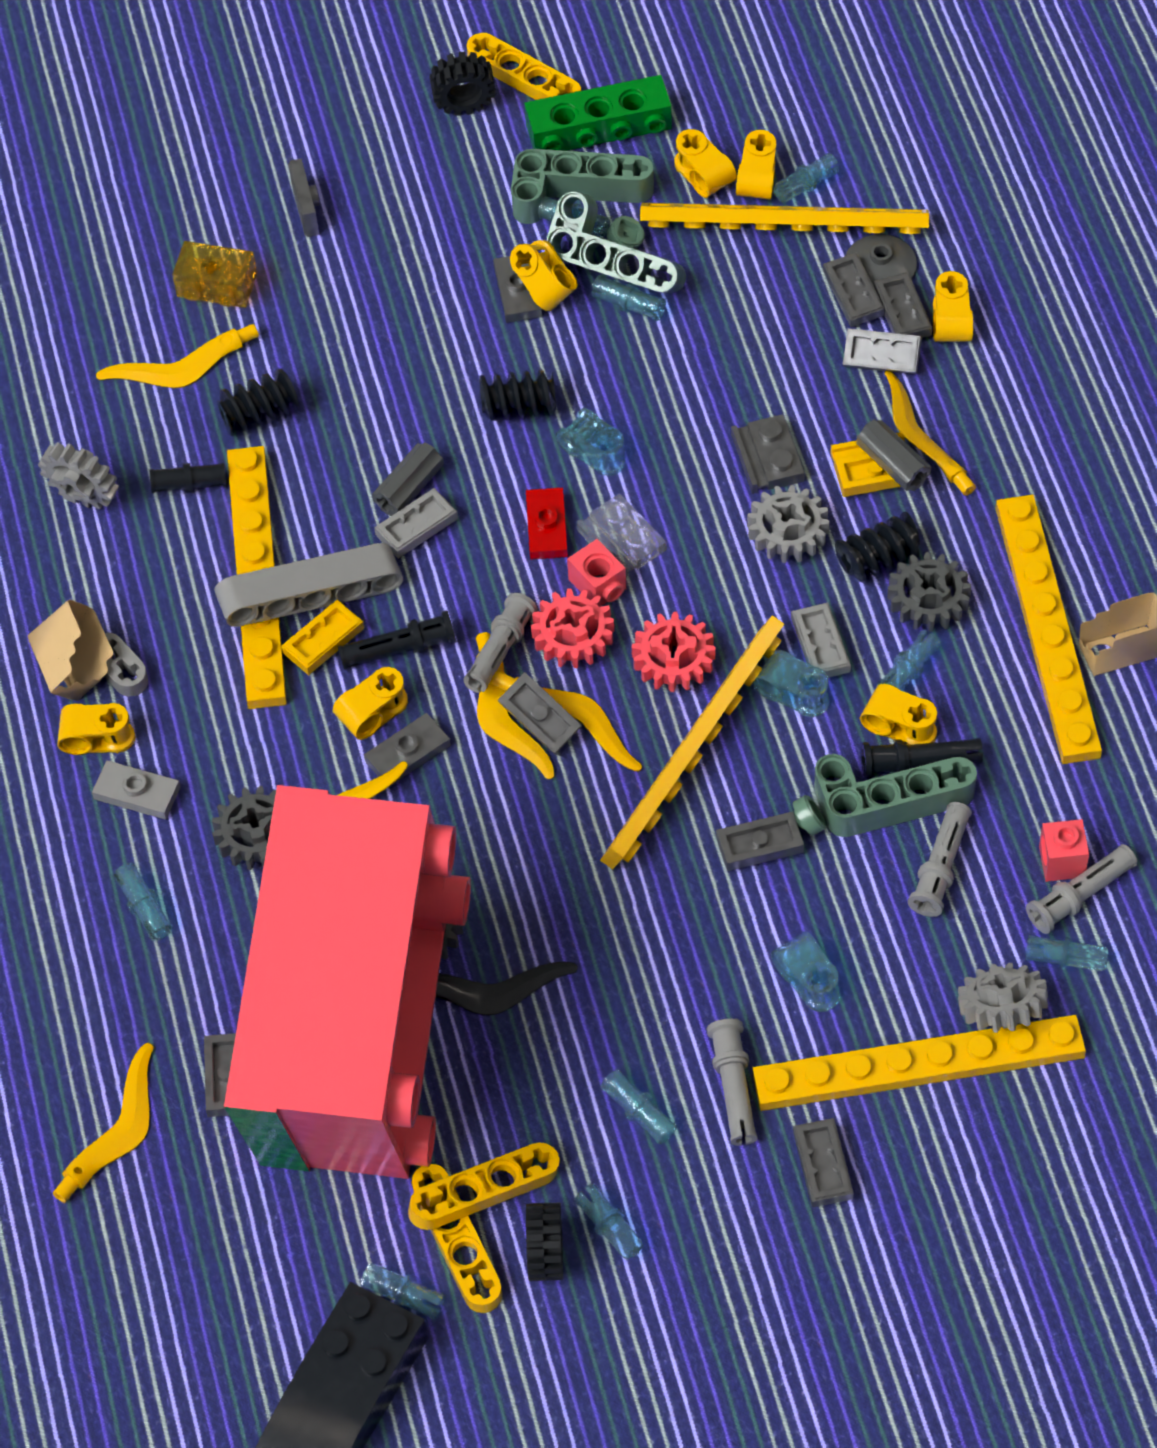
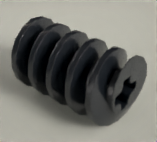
M281 368L275 370V381L269 374H262L261 386L255 379H249L247 391L241 384H235L233 387L234 396L227 389H222L220 391V402L218 401L221 417L230 436H234L235 423H238L244 431H247L249 418H252L258 426L262 425V413H266L272 421L276 420L275 409L278 407L285 416L289 415V403H293L300 411L294 386L289 376Z
M539 369L535 381L532 380L528 371H524L521 382L517 381L513 372H509L506 383H503L500 375L496 373L491 385L488 384L484 375L479 376L482 413L487 411L491 421H496L498 410L502 411L506 420H510L515 408L521 419L525 418L528 407H531L535 417H540L543 406H546L550 416L555 415L556 398L553 371L551 378L547 379L543 369Z
M904 511L900 518L896 516L890 517L887 520V524L879 522L874 525L873 530L870 528L863 529L860 532V536L851 534L847 537L846 542L844 540H837L835 542L836 556L844 571L849 575L854 574L858 581L862 583L866 580L865 569H868L874 577L879 575V563L887 571L892 570V557H895L898 563L902 562L905 564V552L908 551L910 555L919 558V533L912 517L908 512Z

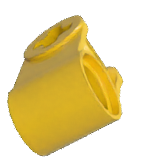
M687 129L678 134L676 138L678 153L674 159L675 168L694 187L700 196L707 198L736 180L737 173L731 160L721 153L701 131Z
M755 130L746 136L742 161L738 169L736 196L772 199L777 144L776 138L769 131Z
M537 240L531 244H519L511 251L510 264L512 269L530 292L533 301L541 309L552 311L577 288L578 284L574 274L565 266L554 247L548 241ZM527 263L529 264V266H524V267L521 266V265H523V264H527Z
M944 272L936 279V295L932 305L934 342L972 341L973 314L972 309H970L968 281L964 275L958 272Z
M383 667L376 670L353 689L344 692L335 701L332 712L358 740L367 739L381 726L406 709L408 696L404 689L402 674L397 669L391 667ZM380 679H382L383 686H380Z
M889 684L877 685L860 716L861 724L870 732L894 740L901 739L906 741L907 745L934 743L937 737L935 725L937 709L935 705L927 699L903 692ZM923 709L926 710V717L923 716ZM913 730H916V738L913 737Z
M68 704L61 709L57 746L65 753L72 755L104 752L120 753L128 750L135 742V731L131 724H129L128 711L120 704ZM113 713L117 715L118 720H115ZM113 735L115 736V739H116V742H117V743H114V742H113V739H112L111 736H113Z

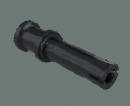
M441 611V616L420 622L416 619L410 620L406 628L337 646L344 670L413 649L415 653H423L427 647L444 642L455 644L456 638L448 611Z
M980 738L907 745L906 741L901 739L895 740L894 744L870 746L868 742H863L861 744L863 775L865 778L872 777L873 773L899 772L953 757L967 758L973 763L980 764L983 762V753H966V751L982 749V742Z

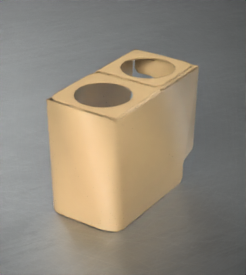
M1146 593L1113 603L1108 611L1096 614L1095 619L1081 624L1079 646L1093 676L1157 658V595L1155 593ZM1100 644L1111 647L1099 651V655H1094L1091 650L1094 646Z
M70 599L67 600L28 635L32 650L52 694L78 701L108 672L106 662L113 656L114 652L95 611L84 604ZM64 681L68 688L58 685Z

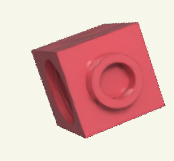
M595 539L567 558L568 580L580 592L583 589L587 590L589 600L600 596L602 606L606 602L617 600L626 590V568L598 539Z
M1083 819L1042 823L1039 850L1045 882L1074 879L1087 870L1089 850Z

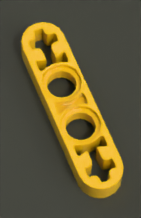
M478 33L471 36L467 41V57H469L470 52L476 53L477 58L481 55L484 56L486 62L489 61L491 64L493 77L535 100L581 91L579 83L493 35ZM508 61H514L519 64L517 68L512 70H506L501 67L503 63ZM536 76L547 79L541 85H534L529 82L531 78Z
M534 1143L420 1187L414 1191L410 1198L408 1208L409 1219L414 1226L420 1229H436L547 1185L553 1181L557 1174L560 1161L558 1152L547 1143ZM537 1158L540 1163L548 1162L547 1168L543 1170L539 1165L532 1166L533 1159ZM527 1170L525 1178H523L522 1171ZM496 1171H506L513 1176L514 1183L506 1187L499 1186L492 1180L491 1175ZM458 1186H470L476 1191L477 1197L472 1201H462L456 1197L454 1190ZM443 1194H445L446 1201L441 1202ZM425 1202L429 1207L436 1205L434 1214H430L427 1209L420 1211L421 1203Z
M430 1164L429 1167L421 1166L412 1177L413 1192L425 1186L424 1181L431 1178L433 1182L449 1177L448 1173L437 1164ZM455 1189V1190H454V1193H455L456 1197H457L458 1199H460L459 1196H458V1194H457V1191H456V1189ZM443 1194L441 1202L446 1201L445 1194ZM423 1202L420 1209H427L430 1214H434L436 1205L429 1208ZM469 1216L461 1218L458 1225L452 1229H443L441 1227L431 1229L468 1307L478 1313L491 1312L497 1308L502 1299L500 1279ZM464 1246L471 1247L477 1252V1257L471 1264L462 1265L453 1259L456 1250ZM478 1272L483 1286L486 1289L490 1288V1297L483 1299L480 1294H476L475 1281L472 1276Z

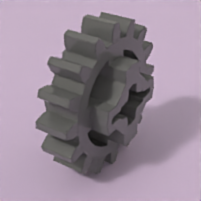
M925 552L924 560L920 561L916 556L911 555L908 566L899 562L897 564V573L890 574L887 599L891 600L890 610L892 613L900 611L901 623L909 619L913 620V629L915 630L921 624H927L929 632H933L937 623H940L944 629L949 628L950 618L959 622L962 617V610H968L971 584L967 583V571L958 572L959 562L956 560L949 565L946 564L944 554H941L937 560H932L930 553ZM950 585L954 590V597L951 596V589L948 588ZM905 586L908 588L909 598L904 593Z
M259 786L256 794H250L247 787L242 788V797L240 798L233 794L228 795L229 806L221 804L217 806L219 817L212 818L215 845H219L222 857L230 855L232 865L237 866L244 860L248 870H252L255 862L259 861L264 867L276 790H273L269 795H265L263 786Z

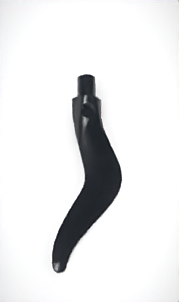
M552 962L524 971L496 984H483L439 973L436 997L475 1014L496 1015L515 1006L547 983L559 977L576 973L578 966L572 962Z

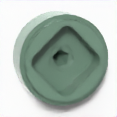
M629 216L617 217L607 230L608 240L635 249L639 248L645 238V232L641 224Z
M804 795L793 801L794 816L799 828L806 830L811 836L826 828L825 819L810 796Z

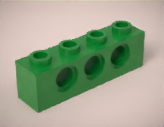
M662 75L524 102L526 128L533 149L567 151L672 129V108Z

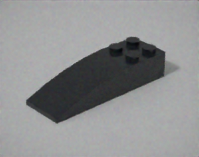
M350 1282L305 1355L255 1448H364L428 1340L425 1319Z

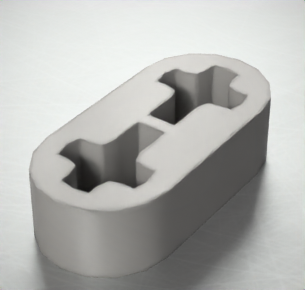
M105 633L112 650H114L116 659L109 658L107 660L108 672L104 677L117 692L124 696L130 697L141 694L148 685L145 665L118 635ZM125 669L131 676L136 675L137 678L133 681L129 678L124 679L122 670Z

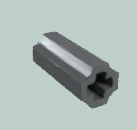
M873 419L864 426L861 433L857 436L856 444L906 491H915L923 485L926 478L931 474V466L882 420L877 421Z
M426 442L423 444L417 443L372 493L373 501L380 507L381 511L390 516L394 515L409 505L444 465L443 457L438 454L434 447Z

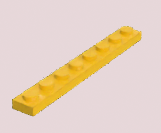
M642 202L640 206V221H648V227L657 228L669 227V222L673 221L684 222V228H705V222L720 223L721 229H741V223L755 224V229L777 230V224H791V230L812 231L813 225H827V231L848 232L849 226H863V232L884 233L885 227H899V233L920 234L921 228H929V210Z
M264 446L227 450L237 575L274 567L275 560ZM280 618L241 626L248 709L287 705Z
M1034 495L996 500L995 509L1062 764L1101 759L1102 748Z
M773 615L755 635L600 859L601 862L612 870L622 859L628 863L641 846V843L636 840L642 830L649 833L662 816V813L657 810L663 800L670 803L683 785L677 780L683 771L690 774L703 756L697 751L704 741L709 745L723 727V725L717 722L723 713L730 716L743 698L737 693L743 684L750 687L763 669L757 663L763 655L769 659L782 640L777 637V634L784 626V623Z
M1077 1015L1033 1021L1029 1026L1017 1024L1015 1031L1001 1027L998 1033H995L993 1028L757 1066L753 1067V1079L760 1111L1083 1059L1085 1058L1086 1049Z

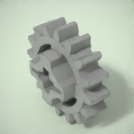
M59 442L54 447L49 445L38 464V467L42 469L41 476L50 479L47 484L57 487L59 495L72 503H76L77 500L81 501L87 508L91 504L97 509H101L102 505L107 507L119 488V485L115 483L117 477L108 473L110 470L109 466L100 465L98 463L99 458L94 456L93 453L83 448L77 451L69 443L66 447Z
M790 485L788 492H782L779 486H775V494L770 496L768 493L762 492L761 503L753 501L751 513L747 515L749 540H755V549L760 551L766 548L768 559H772L776 554H780L782 563H786L790 555H794L798 562L802 561V553L805 551L809 555L814 556L816 554V545L824 546L826 534H829L828 508L821 507V498L819 496L809 499V489L807 488L799 494L795 493L794 485Z
M1008 963L1005 968L992 964L988 972L977 969L976 978L965 977V986L958 987L960 1014L965 1015L967 1024L977 1022L978 1030L992 1026L995 1033H998L1001 1027L1015 1031L1018 1023L1029 1026L1031 1025L1030 1017L1041 1018L1042 1009L1048 1008L1046 980L1041 979L1039 971L1029 973L1027 965H1023L1019 969H1013V963Z

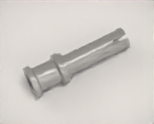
M511 593L506 598L504 611L492 621V633L474 661L473 666L464 677V684L471 691L476 693L485 692L509 648L520 642L523 638L525 625L533 620V612L538 611L535 602L530 597L521 593Z
M950 802L947 805L946 813L929 860L920 866L917 873L919 882L916 891L912 892L908 898L909 907L923 916L937 917L941 915L944 908L942 899L945 890L951 887L954 877L951 867L968 819L972 814L971 809L963 803Z
M1121 844L1116 850L1070 882H1058L1053 885L1052 892L1039 901H1030L1026 905V912L1033 925L1042 933L1049 934L1054 930V924L1067 915L1074 916L1079 913L1082 902L1106 887L1129 869L1137 866V858L1134 852L1127 845Z
M738 1019L717 1020L708 1025L706 1030L708 1037L713 1039L715 1057L712 1059L713 1068L717 1073L721 1074L731 1134L730 1140L733 1145L742 1146L741 1129H743L746 1145L757 1141L758 1138L755 1132L745 1076L749 1056L743 1051L740 1034L743 1032L744 1027L742 1021Z

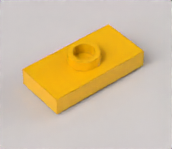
M337 599L281 645L282 653L307 675H310L338 651L337 646L347 644L364 629V622Z

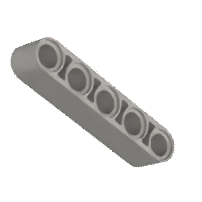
M377 543L230 576L220 581L215 586L214 591L227 624L238 627L327 607L337 599L344 603L384 594L399 587L403 582V575L391 547L386 543Z

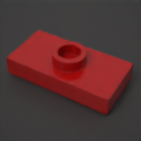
M563 487L526 490L530 560L568 557Z

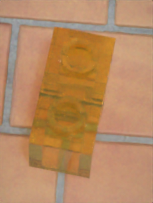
M184 241L172 274L177 297L191 301L201 300L219 303L228 307L246 308L257 277L254 252Z

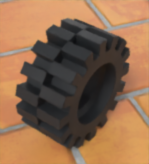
M459 52V57L454 58L452 53L447 55L448 61L442 58L438 60V66L433 65L431 69L432 74H430L429 78L434 103H436L439 109L443 108L447 114L454 110V115L461 116V111H466V114L469 115L473 114L472 109L476 108L479 112L483 110V104L488 106L492 102L491 98H494L496 94L491 64L489 61L486 62L484 56L481 55L477 58L476 53L470 52L469 57H467L465 52ZM469 82V83H467V84L457 85V84H460V83Z
M560 1202L526 1204L527 1269L529 1281L563 1280V1236Z

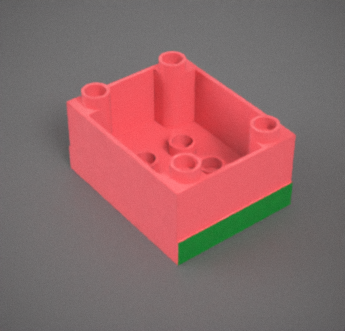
M277 785L224 1102L225 1110L260 1166L309 1172L310 1168L409 1179L411 1165L429 1167L431 1164L436 1135L435 1116L418 1115L446 924L465 926L470 904L471 879L466 876L451 875L456 851V826L435 824L430 805L330 795L328 790Z

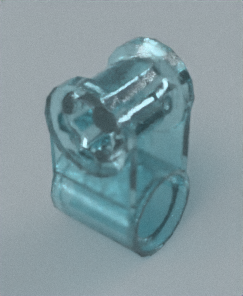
M582 408L577 412V418L567 428H561L556 432V439L564 451L573 457H577L598 473L612 476L624 469L626 455L622 433L600 419L591 410Z
M783 650L774 651L762 667L759 675L754 679L753 685L763 697L779 702L800 712L804 716L816 717L828 709L829 695L827 688L829 685L826 673L820 668L795 658L788 652Z
M804 931L771 952V959L780 975L792 985L810 1009L817 1012H826L837 1005L840 999L837 986L839 982L838 971L822 952L820 946L810 933Z

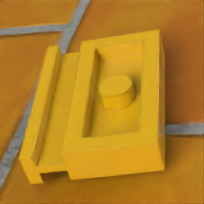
M900 432L896 433L903 441H905V437ZM856 441L831 445L830 455L834 461V468L843 497L901 487L856 444Z

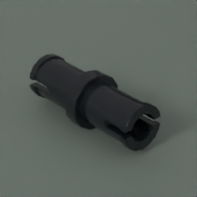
M183 463V467L149 469L152 493L185 490L186 493H193V489L226 487L224 463L190 466V463Z

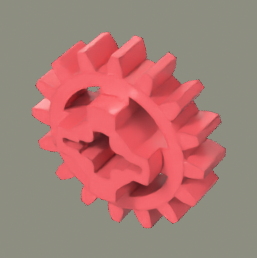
M570 588L567 589L566 597L561 598L558 593L554 592L552 593V603L544 600L540 602V612L537 611L532 614L531 635L535 642L536 651L544 650V659L546 661L557 657L558 667H563L567 660L572 661L574 668H578L579 660L585 659L591 665L594 664L593 654L596 653L602 657L606 655L605 645L613 644L614 618H611L609 605L601 607L600 596L589 600L587 590L583 589L579 596H574Z
M673 612L671 619L666 620L662 614H657L658 623L653 624L646 620L644 622V632H635V643L632 644L635 671H641L643 682L653 678L654 689L658 690L664 683L668 684L670 692H674L676 685L682 684L683 688L687 691L690 690L691 680L701 684L704 682L703 672H712V660H715L716 657L714 636L712 633H706V624L704 622L693 625V615L689 614L684 620H679L678 613ZM673 646H676L675 657L671 658Z

